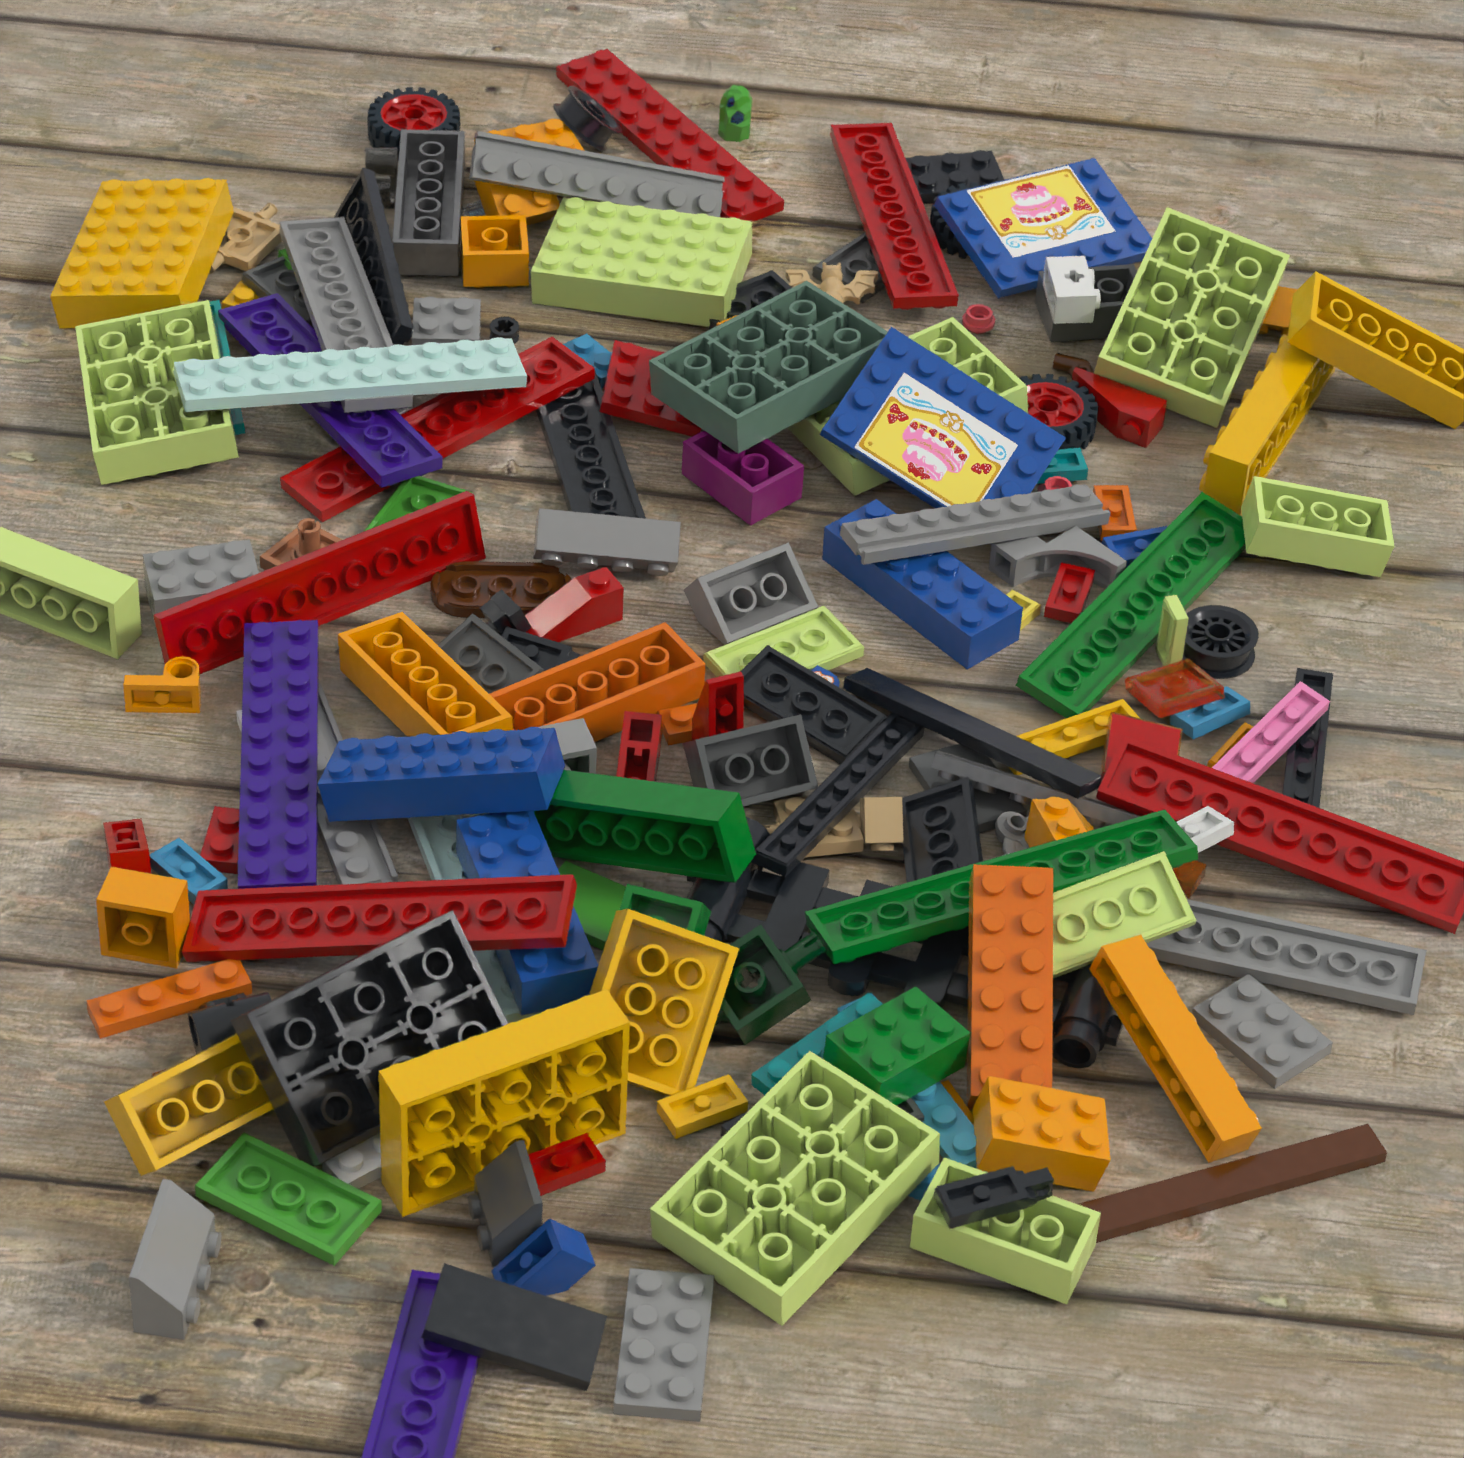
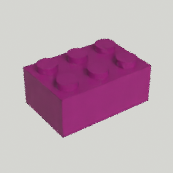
M702 431L683 441L681 474L750 526L802 498L804 465L769 439H765L739 454L706 431Z

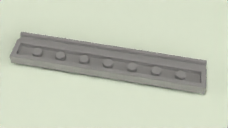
M477 131L475 133L470 180L569 198L577 197L589 201H609L620 205H640L652 209H671L683 213H702L720 217L723 196L722 185L725 180L723 176Z
M1084 484L842 523L840 536L855 555L862 557L861 563L865 565L1068 531L1074 526L1081 529L1105 525L1109 522L1111 512L1102 509L1103 503Z
M318 681L319 782L338 741H343L320 681ZM318 788V832L338 884L398 882V874L376 820L329 822Z

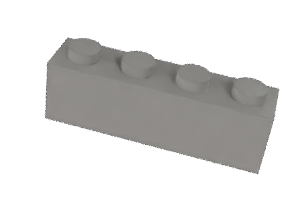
M539 508L536 516L533 559H540L541 563L551 566L562 565L563 562L577 563V567L583 569H595L598 565L612 566V570L617 572H632L633 568L645 569L651 575L664 576L668 575V572H674L678 564L681 522Z

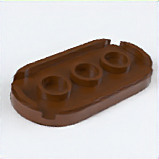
M462 561L447 565L445 571L440 574L438 571L433 575L430 583V594L433 604L440 611L448 615L468 618L471 614H474L478 618H485L480 607L502 589L526 615L572 579L567 573L566 576L560 573L558 567L543 563Z

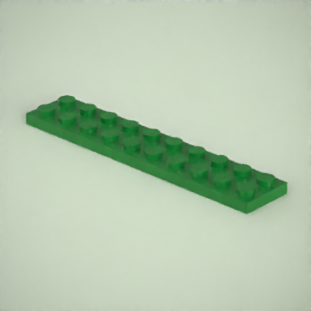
M1202 492L1019 675L1016 686L1065 718L1089 711L1157 641L1165 596L1177 595L1186 611L1246 549L1242 516Z
M1161 810L978 862L975 865L1053 868L1054 893L1163 851L1171 867L1177 868L1184 863L1198 860V846L1166 810ZM974 864L806 911V925L810 931L813 930L833 964L851 962L861 956L878 951H889L893 947L913 941H923L931 936L951 930H962L969 926V880Z

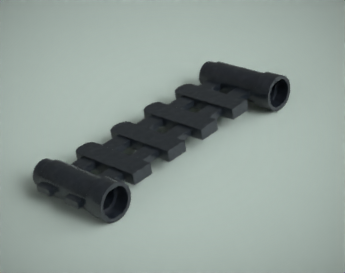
M746 817L756 850L770 836V833L759 822ZM751 862L736 883L687 876V881L693 883L687 899L703 902L711 911L704 936L723 943H733L761 924L778 950L782 948L783 951L810 934L807 933L809 928L806 925V911L859 897L827 888L830 870L800 862L786 877L765 872L763 867ZM866 880L860 896L894 886ZM746 897L773 904L766 921L739 914ZM969 926L962 930H951L934 935L923 941H913L923 944L916 962L878 951L858 957L851 962H840L837 964H833L825 953L808 963L829 969V987L843 995H862L866 991L869 982L874 981L903 989L904 993L916 986L942 1009L945 1001L968 1007V975L957 973L963 956H968ZM1091 964L1053 978L1067 982L1068 985L1062 1001L1053 999L1052 1055L1060 1063L1072 1068L1091 1066L1095 1062L1098 1052L1103 1050L1105 1044L1116 1047L1123 1028V1023L1116 1015L1103 988L1089 969Z

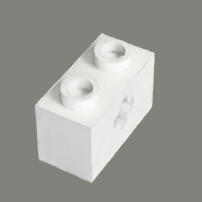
M1085 256L1046 257L1043 287L1054 324L1092 323L1095 309L1100 308V291L1094 288V271L1088 268Z

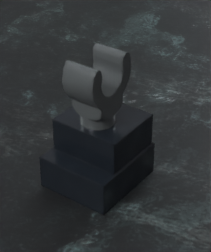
M502 589L480 607L488 621L486 624L501 636L506 627L527 632L532 628L521 608Z

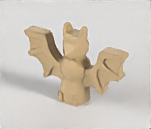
M823 262L821 284L814 283L806 270H786V279L789 280V285L792 288L808 281L843 304L845 301H853L859 305L863 295L875 293L874 283L878 280V271L860 270L857 271L852 282L843 285L841 262L838 265H826Z

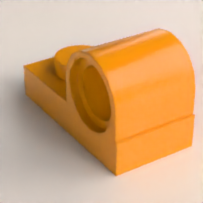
M183 656L170 659L164 666L163 675H124L125 712L200 713L199 665L194 659Z

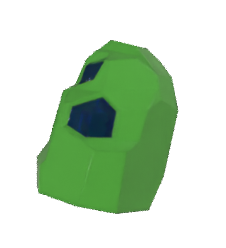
M730 86L721 98L718 135L725 141L741 142L749 139L752 96L744 86Z

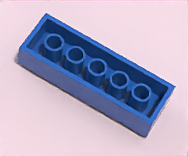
M875 499L824 527L822 559L967 670L1019 640L1023 607L947 551L863 565L861 563L862 557L855 555L840 536L842 523L896 514L879 500Z
M529 727L524 730L509 731L493 729L488 732L476 733L458 731L443 735L423 733L409 737L389 735L376 739L348 738L338 741L318 782V788L329 822L538 811L548 809L565 768V763L555 728L540 729L539 727Z
M534 811L489 813L456 820V854L466 879L560 875ZM574 906L566 947L495 950L521 1016L553 1009L589 995L598 968L597 960Z

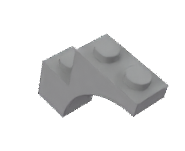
M1074 526L1047 543L1038 536L992 543L989 570L1012 587H1015L1033 579L1056 577L1062 562L1094 569L1093 584L1106 589L1126 569L1127 561L1079 527Z

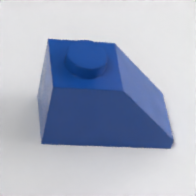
M549 1218L491 1271L495 1280L548 1296L567 1291L596 1264L583 1233Z

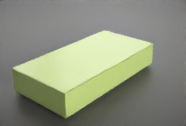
M1177 595L1165 596L1163 599L1156 652L1168 674L1179 673L1181 670L1189 620Z

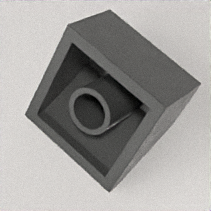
M524 1140L515 1141L474 1176V1194L468 1195L472 1220L479 1219L481 1225L477 1226L479 1247L481 1251L488 1250L492 1267L498 1265L542 1225L543 1202Z

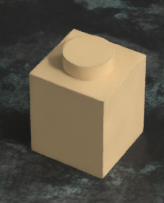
M902 797L860 798L861 833L864 844L871 843V851L894 850V843L903 842Z

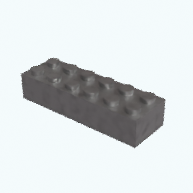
M401 129L392 240L401 275L458 276L460 216H462L465 168V131Z

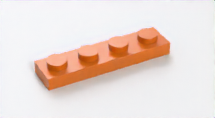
M227 959L87 1000V1012L101 1039L186 1014L188 1011L199 1009V1006L206 1002L241 993L250 995L252 994V982L240 960Z

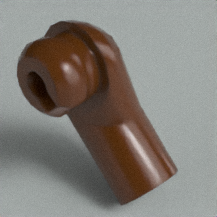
M1056 353L1054 357L1053 369L1068 372L1071 376L1075 367L1094 373V369L1086 359Z

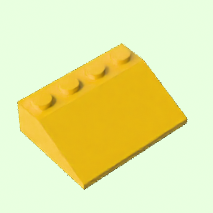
M630 909L616 911L589 995L607 989L630 1022L628 1084L666 1096L695 1087L739 948Z

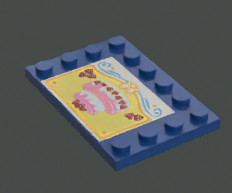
M1095 158L937 196L934 204L997 298L1037 289L1039 271H1044L1046 257L1085 256L1088 267L1126 265L1142 261L1152 240L1148 231Z
M893 327L889 329L820 433L825 439L934 508L1031 493L1066 439L1060 433Z

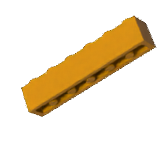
M1141 935L1102 946L1089 969L1103 988L1107 999L1208 1163L1248 1150L1262 1129L1254 1111L1248 1107L1238 1091L1236 1082L1228 1075L1218 1059L1216 1050L1208 1043L1198 1027L1194 1015L1188 1011L1178 995L1174 983L1168 979L1158 963L1154 951L1148 947Z

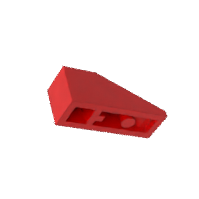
M1074 368L1072 380L1079 382V388L1085 386L1089 389V394H1093L1095 397V402L1098 405L1097 421L1115 437L1147 448L1164 426L1167 400L1081 368Z
M607 567L577 576L525 615L532 627L526 633L561 642L623 620L624 587Z
M741 671L705 681L692 718V741L744 728V675Z
M624 711L616 777L656 782L663 733L662 715Z
M142 818L103 823L109 870L111 867L151 874L149 847Z

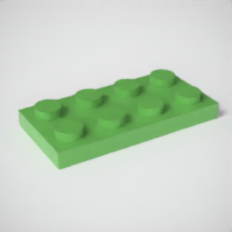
M245 1132L195 1185L196 1197L333 1266L337 1264L382 1212V1200Z

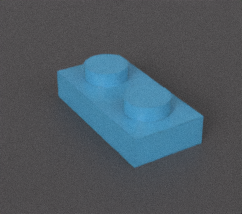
M587 333L564 343L563 345L591 366H594L601 389H603L611 352Z
M1226 686L1215 691L1222 698L1170 714V724L1192 739L1202 737L1215 729L1249 715L1250 701Z
M180 838L150 854V865L156 873L161 876L187 880L188 898L193 905L200 890L228 889L227 878Z

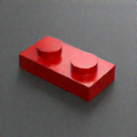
M1061 562L1045 606L1044 617L1072 623L1084 611L1094 582L1095 570Z
M214 806L200 856L220 873L238 874L240 809Z
M588 1133L528 1154L541 1196L601 1174L606 1169V1160Z

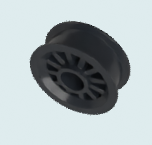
M569 86V95L561 104L555 103L553 105L554 111L564 124L583 141L597 150L606 151L607 141L614 133L620 134L622 132L621 126L593 97L575 86Z
M1221 605L1201 606L1187 613L1189 620L1182 664L1198 675L1214 679L1237 677L1251 668L1255 660L1254 647L1258 642L1259 633L1256 624L1250 617L1237 609Z

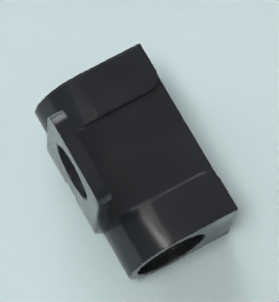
M263 992L247 997L244 993L206 1002L200 1005L199 1009L188 1011L189 1028L196 1054L237 1034L231 1020L272 1000L269 993Z

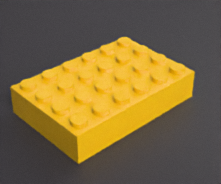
M175 178L171 180L141 179L138 181H120L112 179L102 181L50 295L59 328H75V326L197 302L234 213L227 180H214L212 178L182 180Z
M607 989L592 995L583 996L578 1000L556 1008L547 1009L542 1013L517 1022L508 1023L503 1027L478 1036L469 1037L450 1046L430 1051L425 1055L394 1064L379 1071L381 1183L402 1217L474 1191V1176L515 1141L524 1140L527 1153L531 1154L588 1133L595 1145L626 1134L630 1022Z

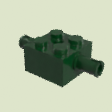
M761 924L730 944L739 948L715 1026L722 1021L725 1023L730 1022L746 1045L810 1002L811 999L805 987L797 977L799 975L797 971L821 954L827 952L814 931L809 932L810 934L785 951L782 948L778 950ZM755 981L757 986L750 988L748 985Z

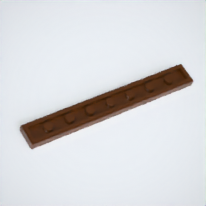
M1365 1124L1086 1201L1078 1205L1101 1212L1096 1243L1380 1164L1385 1162L1387 1151L1370 1125Z

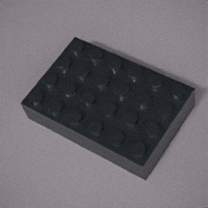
M453 910L435 917L231 1020L298 1159L311 1166L322 1164L380 1133V1070L508 1024Z

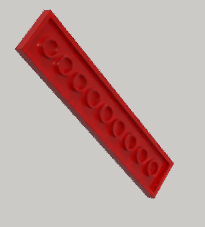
M598 50L593 54L556 66V77L567 87L575 86L583 90L599 102L619 123L622 128L621 134L654 163L725 177L722 185L723 196L720 217L738 218L755 222L784 211L783 198L610 50Z
M892 123L831 125L830 137L893 309L911 310L913 308L926 307L941 309L957 306L958 292Z
M552 336L518 354L527 374L526 387L442 393L401 414V416L444 459L595 379V368ZM341 446L280 477L281 489L321 522L391 487L385 486L381 488Z
M469 491L462 492L154 614L164 664L175 657H190L198 663L199 674L244 657V623L318 620V626H321L431 581L435 573L439 571L440 574L445 571L447 565L455 562L481 561L486 559L474 494Z
M1125 735L1097 790L1096 799L1139 816L1166 810L1176 822L1209 806L1234 822V835L1216 843V845L1453 934L1456 933L1463 916V861Z
M573 874L200 890L195 900L182 954L186 962L362 955L452 910L473 951L566 947L577 882Z

